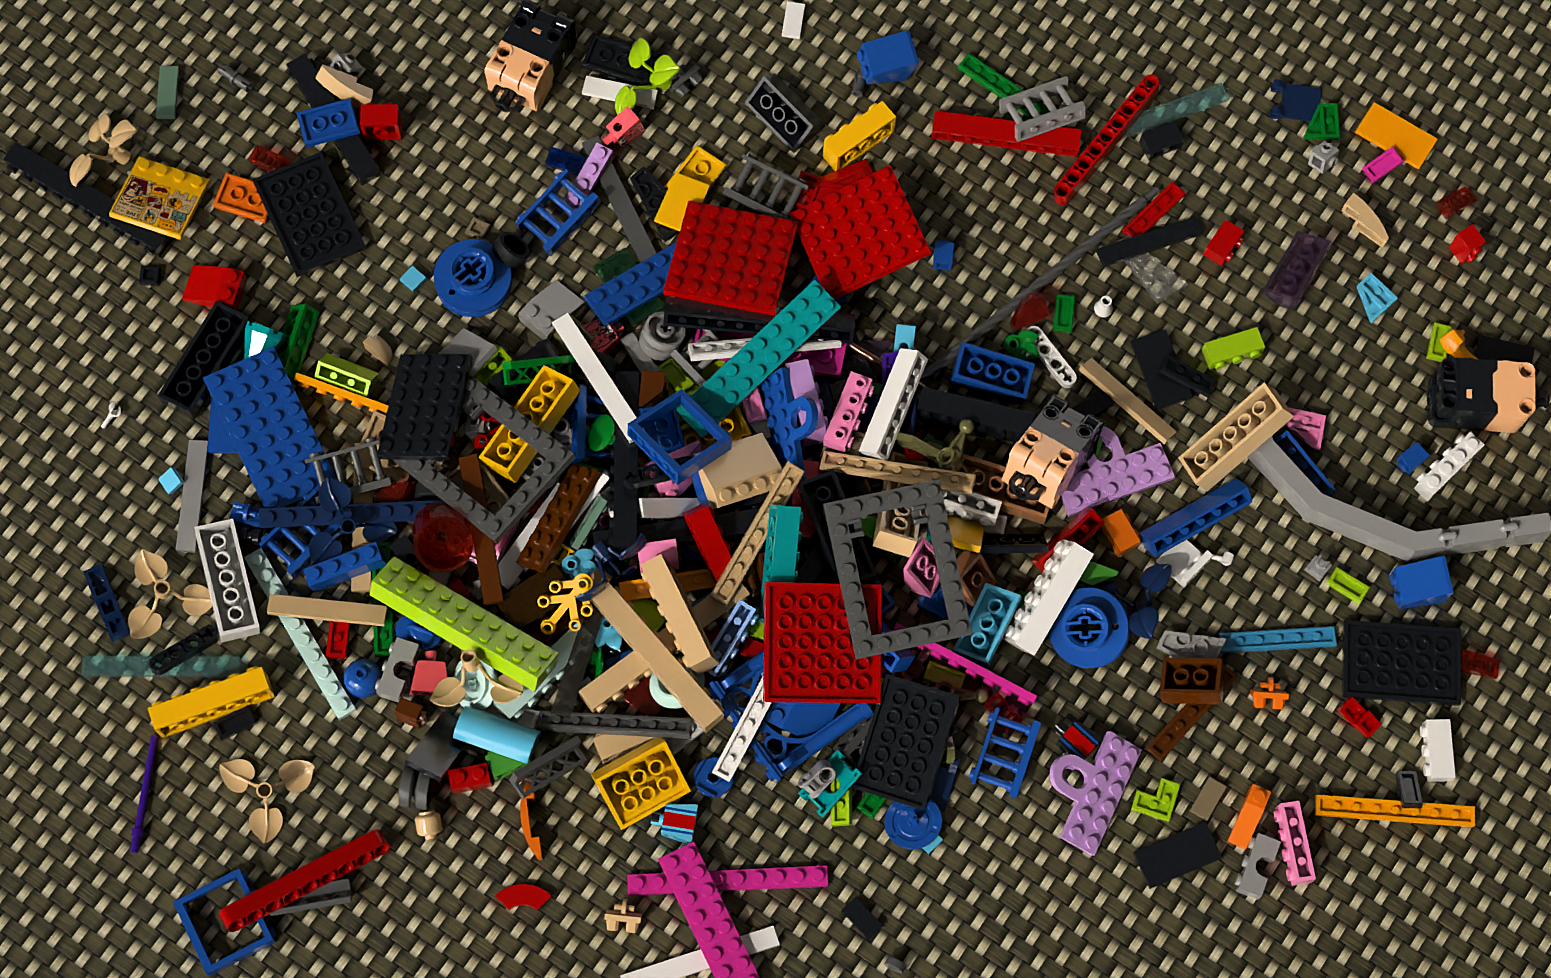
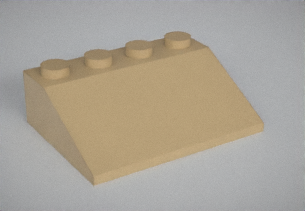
M759 433L732 442L731 450L698 472L709 507L711 506L712 509H716L770 491L780 475L782 467L763 433Z

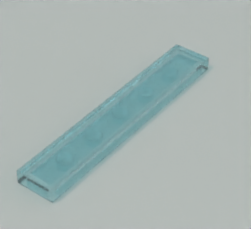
M1222 83L1148 109L1133 123L1126 132V135L1129 138L1148 129L1159 127L1165 122L1169 123L1228 101L1229 97Z

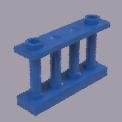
M567 169L556 175L555 181L525 213L523 212L518 216L515 223L520 231L526 226L544 242L543 248L545 252L550 256L557 251L601 203L599 197L594 192L590 196L585 195L569 181L571 176ZM562 186L566 187L582 201L578 209H573L556 194ZM550 199L569 214V218L565 223H561L544 208ZM537 213L557 228V232L553 236H548L531 221Z
M579 385L578 388L581 391L572 402L571 452L574 453L576 458L571 463L578 464V462L580 463L586 457L610 460L611 468V464H614V459H611V452H596L585 447V440L588 438L589 432L586 429V421H595V419L601 416V414L588 413L586 404L587 402L604 403L599 396L589 395L586 385Z
M313 490L311 493L305 494L302 502L297 507L320 506V504L316 503L315 499L318 496L317 492ZM329 525L325 531H320L315 526H304L313 535L327 532L332 537L340 531L339 525ZM275 527L270 533H266L260 539L259 546L264 552L270 547L288 564L286 571L293 579L311 563L309 545H306L289 527ZM282 534L301 550L302 554L297 559H293L275 542Z
M995 708L994 712L990 711L987 720L990 726L976 768H971L969 779H972L971 784L975 785L976 779L1005 788L1009 792L1008 796L1016 799L1041 722L1033 720L1032 724L1028 723L1026 725L999 716V708ZM998 723L1025 732V735H1028L1026 743L1022 742L1020 744L992 734L994 724ZM989 741L1019 751L1018 753L1022 754L1020 762H1012L985 753ZM984 760L1013 770L1012 772L1016 773L1014 780L1006 781L980 772L982 761Z

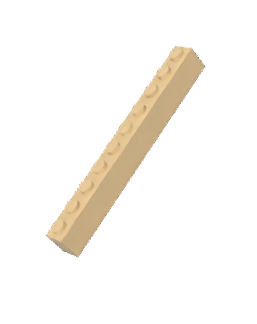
M598 569L590 574L593 579L592 588L603 581ZM605 574L608 581L605 589L590 601L702 730L707 733L724 719L723 707L717 701L714 703L711 700L710 692L705 687L701 688L697 684L698 679L696 676L684 669L686 666L680 658L675 659L669 645L661 643L659 634L654 629L650 630L647 627L648 622L646 619L634 612L636 609L629 600L626 602L622 598V592L617 586L612 587L609 583L611 580ZM581 581L580 585L586 586V582Z
M742 583L738 586L727 606L707 596L692 607L704 632L707 630L712 631L718 626L717 622L721 619H728L739 599L749 603L750 593ZM667 627L658 632L661 637L659 640L663 645L665 643L669 645L673 651L672 655L682 653L681 650L677 649L673 641L676 638L673 633L668 631ZM632 651L579 690V696L592 713L597 711L600 713L608 707L607 704L610 701L620 699L624 695L623 692L628 688L633 689L640 683V679L644 676L646 678L651 676L653 672Z

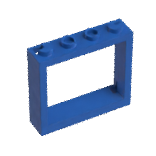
M680 389L628 423L627 435L677 485L731 450L732 437L730 433L726 430L724 431L719 426L717 420L711 418L706 413V410L699 406L693 397L683 389ZM679 405H682L717 440L716 443L681 466L644 430L645 427Z
M240 869L173 902L208 976H212L276 943L274 939L277 936L272 925L268 926L265 920L268 916L257 920L265 936L264 938L214 964L206 950L186 904L238 879L245 896L254 892L255 889L251 891L249 886L251 880L247 872L243 873Z

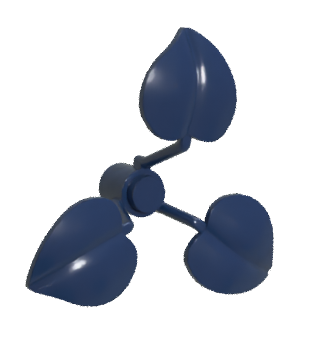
M327 477L320 486L318 499L320 506L326 512L338 510L342 518L339 521L340 531L332 537L327 532H320L311 538L309 543L311 564L315 565L339 556L342 552V544L335 539L343 533L351 534L356 528L364 527L362 534L368 542L382 543L398 532L394 522L356 524L351 518L345 517L340 507H346L351 500L350 489L344 483Z
M640 533L638 539L621 554L616 552L611 546L608 547L604 540L596 543L591 550L596 556L595 560L598 563L603 581L587 592L574 597L579 601L587 602L605 589L608 581L601 562L604 564L609 562L619 575L610 582L613 588L619 586V582H624L625 579L631 577L638 567L632 565L621 573L612 561L614 558L612 554L619 557L621 561L631 558L646 546L647 539L644 534Z
M1170 564L1153 565L1143 572L1140 582L1143 587H1147L1145 589L1147 602L1140 601L1136 606L1120 595H1117L1118 586L1112 582L1101 583L1095 588L1111 593L1132 608L1136 613L1129 616L1128 628L1137 636L1152 639L1159 620V614L1151 606L1153 602L1149 592L1151 590L1154 593H1158L1164 589L1170 579L1172 566Z

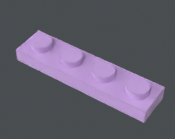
M599 143L595 144L573 183L585 195L590 196L612 157L613 150ZM570 191L564 199L573 209H578L582 204V201Z

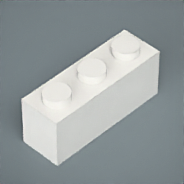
M1450 719L1426 720L1420 726V736L1423 737L1424 741L1421 751L1426 763L1423 766L1424 776H1427V782L1452 781L1455 778Z

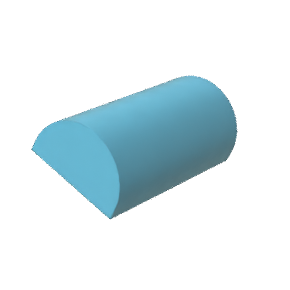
M986 583L969 616L972 635L959 637L953 649L954 653L983 668H988L1022 599L1021 595Z
M465 706L457 721L453 738L527 764L539 743L541 731Z

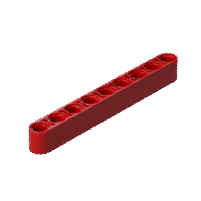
M1149 74L1142 79L1056 184L1054 199L1057 204L1066 205L1072 200L1159 92V79L1157 76ZM1137 98H1142V99H1144V100L1138 101V100H1136V99H1137ZM1109 138V139H1111V140H1110V141H1104L1103 139ZM1087 165V166H1089V167H1088V168H1082L1081 166ZM1077 179L1076 182H1071L1070 180ZM1061 192L1067 193L1064 196L1059 195Z
M380 830L370 831L225 906L219 912V916L229 932L238 931L384 855L390 849V845Z

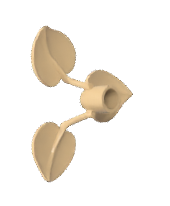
M102 114L91 126L88 138L90 141L96 142L102 137L109 144L108 154L110 157L81 154L70 168L72 185L76 187L78 182L88 173L92 166V158L108 160L112 163L117 161L122 165L126 164L130 159L131 153L120 145L138 132V130L129 121L122 120L113 129L112 137L109 140L104 133L109 130L111 119L108 115Z
M142 549L135 562V576L143 585H150L155 582L154 592L156 597L151 610L147 606H138L130 612L128 617L130 636L137 639L147 638L154 635L160 629L162 617L154 612L159 599H166L170 594H173L180 600H184L183 609L189 615L200 616L205 614L213 607L208 588L192 584L185 587L184 596L179 595L173 589H170L167 581L160 580L167 574L168 567L166 561L159 555Z
M462 650L460 657L463 663L461 667V682L454 677L443 679L436 686L430 701L444 707L459 704L466 696V690L462 687L465 684L466 671L476 672L478 669L491 684L495 685L491 688L490 695L497 703H508L522 695L524 689L523 685L505 674L500 675L497 682H495L483 669L473 650Z
M244 759L221 763L220 774L223 782L231 791L242 793L246 791L248 784L256 788L257 795L263 798L265 809L258 808L252 812L249 817V826L263 843H268L276 837L283 824V816L280 810L277 808L269 809L268 798L273 795V788L285 784L286 789L290 792H302L309 786L315 767L312 763L304 760L288 761L280 767L278 772L283 781L272 785L267 782H262L258 785L250 781L255 776V770L253 765Z

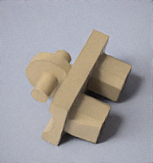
M623 899L622 904H614V910H606L604 920H607V930L618 931L619 921L627 922L626 932L636 933L642 920V913H632L635 906L627 905V899Z

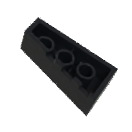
M546 338L536 343L531 350L515 361L562 356V354ZM529 367L525 374L532 379L536 371ZM503 369L488 379L490 390L509 404L518 399L531 384L505 385ZM509 369L510 381L516 380L519 373L514 369Z

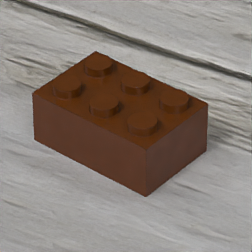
M1163 657L1160 695L1163 703L1222 705L1225 678L1223 660L1221 658Z

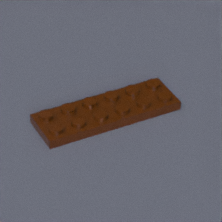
M572 464L553 499L548 504L546 511L540 518L535 530L530 535L524 549L520 552L516 561L518 565L538 572H546L599 480L601 473L598 470Z

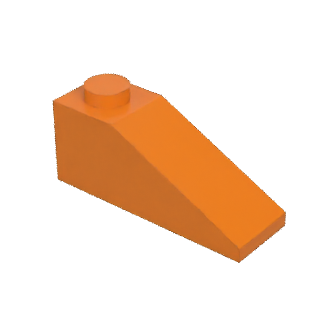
M1255 784L1251 785L1227 842L1246 850L1266 807L1271 791Z

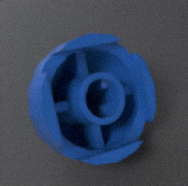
M365 658L357 659L346 667L344 684L350 694L364 699L365 697L377 694L375 685L378 678L381 679L383 673L380 667L372 660Z

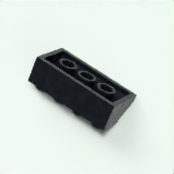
M775 73L763 76L744 102L793 153L797 152L815 137L824 125V122Z

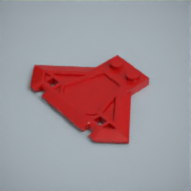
M864 159L822 177L801 170L798 178L808 182L807 186L810 187V191L802 189L794 207L798 209L872 174L873 171L868 161Z

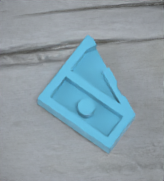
M1372 273L1357 285V290L1371 323L1398 299Z

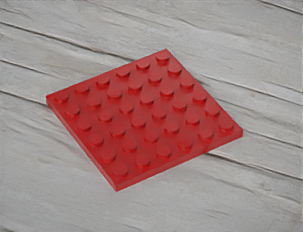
M891 165L790 213L792 220L798 221L797 232L820 285L834 300L932 254Z
M688 200L664 285L663 295L775 316L798 221Z
M764 582L763 702H881V654L861 659L855 658L840 584ZM861 584L871 635L881 634L882 585Z

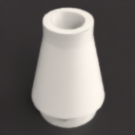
M1103 296L1094 306L1095 313L1100 317L1111 315L1113 311L1112 299L1109 296Z

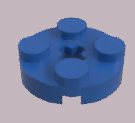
M717 757L701 761L694 771L695 786L701 794L707 797L719 798L726 794L733 784V776L730 782L717 776L718 781L710 782L708 775H713L712 771L719 760Z

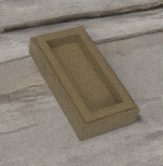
M1209 777L1192 805L1190 812L1207 821L1225 791L1226 786Z

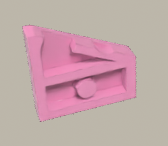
M1289 408L1294 417L1285 424L1284 428L1319 452L1326 415Z

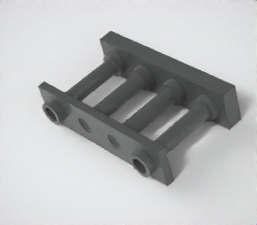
M749 153L748 156L742 154L741 157L747 162L735 186H732L731 189L725 187L723 194L762 215L791 220L790 213L802 189L810 191V187L807 186L808 182L801 178L795 180L759 162V158ZM753 165L758 166L763 171L752 193L745 197L741 195V188ZM769 173H772L780 178L767 203L761 205L757 203V197ZM788 181L796 185L786 207L779 214L773 211L775 208L773 206L785 182Z
M376 437L365 439V444L324 455H321V452L309 454L310 458L305 460V463H314L319 485L321 486L322 482L326 479L321 459L332 457L338 481L347 485L351 495L394 484L393 476L387 477L384 474L380 458L377 457L378 450L376 445L381 444L382 441L381 439L377 440ZM369 447L377 476L375 477L376 481L368 482V479L365 478L358 449ZM351 453L358 479L357 486L350 487L347 484L339 454ZM318 496L315 497L316 503L320 504Z

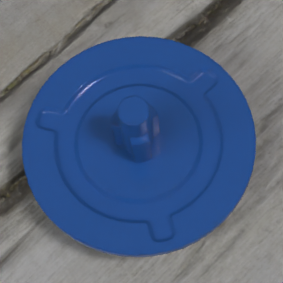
M931 799L926 811L894 801L885 815V829L889 838L896 845L905 849H920L931 844L940 833L942 827L941 812Z

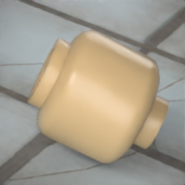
M434 809L418 812L419 815L415 817L417 834L425 836L426 840L437 838V834L443 830L440 814L435 812Z

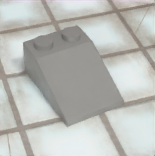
M555 280L525 305L518 313L519 320L541 339L545 340L547 338L550 340L556 331L552 322L566 313L574 316L585 302L559 281Z

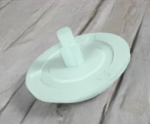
M675 656V659L680 658L682 660L683 656ZM689 667L684 668L688 673L692 672ZM693 671L692 673L698 679L697 684L703 688L705 684L704 673L699 675ZM653 673L650 678L649 687L654 700L666 708H682V705Z
M479 660L483 669L497 682L495 669ZM462 661L458 663L453 675L459 682H461ZM479 669L476 672L466 671L465 684L462 686L466 690V696L460 704L463 707L469 706L483 711L494 701L490 695V690L495 685L491 684Z

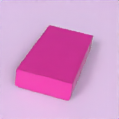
M1392 146L1364 166L1362 170L1374 184L1401 165L1404 160Z

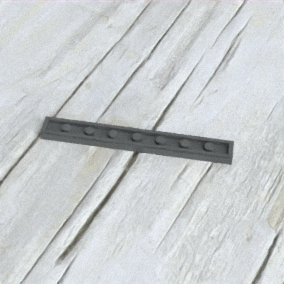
M599 136L582 142L587 157H589L596 143L603 145ZM609 160L599 181L639 263L657 253L611 160Z
M540 710L536 728L538 731L691 739L694 721L693 718Z

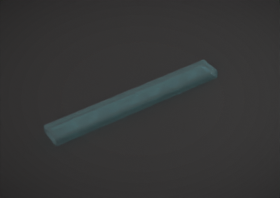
M83 656L81 673L83 677H228L235 673L240 674L241 658L193 656L162 675H155L151 672L149 661L153 656ZM171 656V658H173V659H176V658H179V657H180V656ZM156 663V664H155V665L158 666V667H161V666H162V665L159 664V663Z

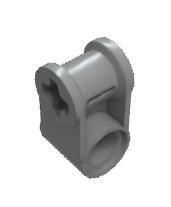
M562 417L553 429L555 440L571 451L572 433L568 420ZM561 424L566 426V429L563 431L556 429Z
M827 760L818 761L798 781V786L804 788L812 799L818 797L835 779L836 774L830 762ZM829 769L826 774H821L823 770Z

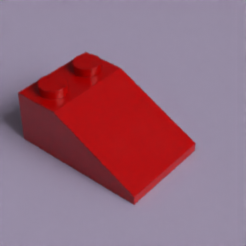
M193 265L182 301L211 308L218 301L237 311L247 283V277L244 271L228 267Z

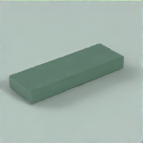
M160 66L156 108L157 119H176L179 81L178 66Z

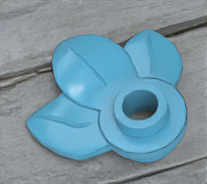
M580 549L574 555L566 556L561 563V567L569 575L570 580H574L575 576L580 573L590 575L596 569L600 572L597 565L591 561L594 556L591 549ZM568 562H574L575 567L569 568L567 565Z
M603 617L599 621V630L595 634L594 641L596 646L599 648L607 644L612 649L620 650L622 644L621 635L612 625L605 627L608 621Z

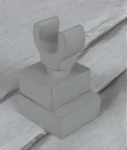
M1316 555L1304 570L1320 582L1330 570L1332 564H1330V561L1325 560L1322 555Z

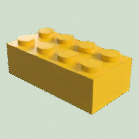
M883 101L878 104L874 103L864 114L860 113L854 118L853 122L844 124L834 135L830 134L825 138L823 158L834 171L846 167L894 133L896 116Z

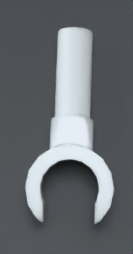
M114 402L109 405V414L101 425L103 429L106 428L113 417H118L121 414L120 406L117 410H113L115 408Z
M1225 552L1223 556L1213 555L1211 559L1220 561L1223 565L1228 566L1233 561L1234 555L1230 552Z

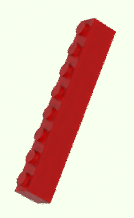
M940 110L934 113L931 139L1077 157L1081 129L1059 127L1017 142L1015 138L1016 123L1014 120H1004L1001 117L988 118L983 115L972 116L963 112L956 114Z

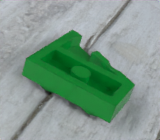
M1319 103L1303 136V140H1338L1340 138L1337 103Z

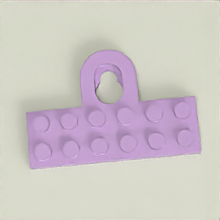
M1103 427L1100 437H1102V442L1112 451V459L1108 462H1102L1093 454L1090 460L1086 462L1088 469L1080 471L1060 497L1068 517L1080 513L1084 508H1095L1173 480L1175 476L1161 443L1125 455L1117 435L1111 429Z
M1107 731L1092 764L1072 754L1062 755L1054 760L1050 768V780L1053 787L1058 792L1075 801L1059 836L1060 838L1087 854L1095 856L1142 751L1140 748L1115 733ZM1066 769H1077L1082 772L1084 783L1080 788L1077 789L1069 785L1063 775Z

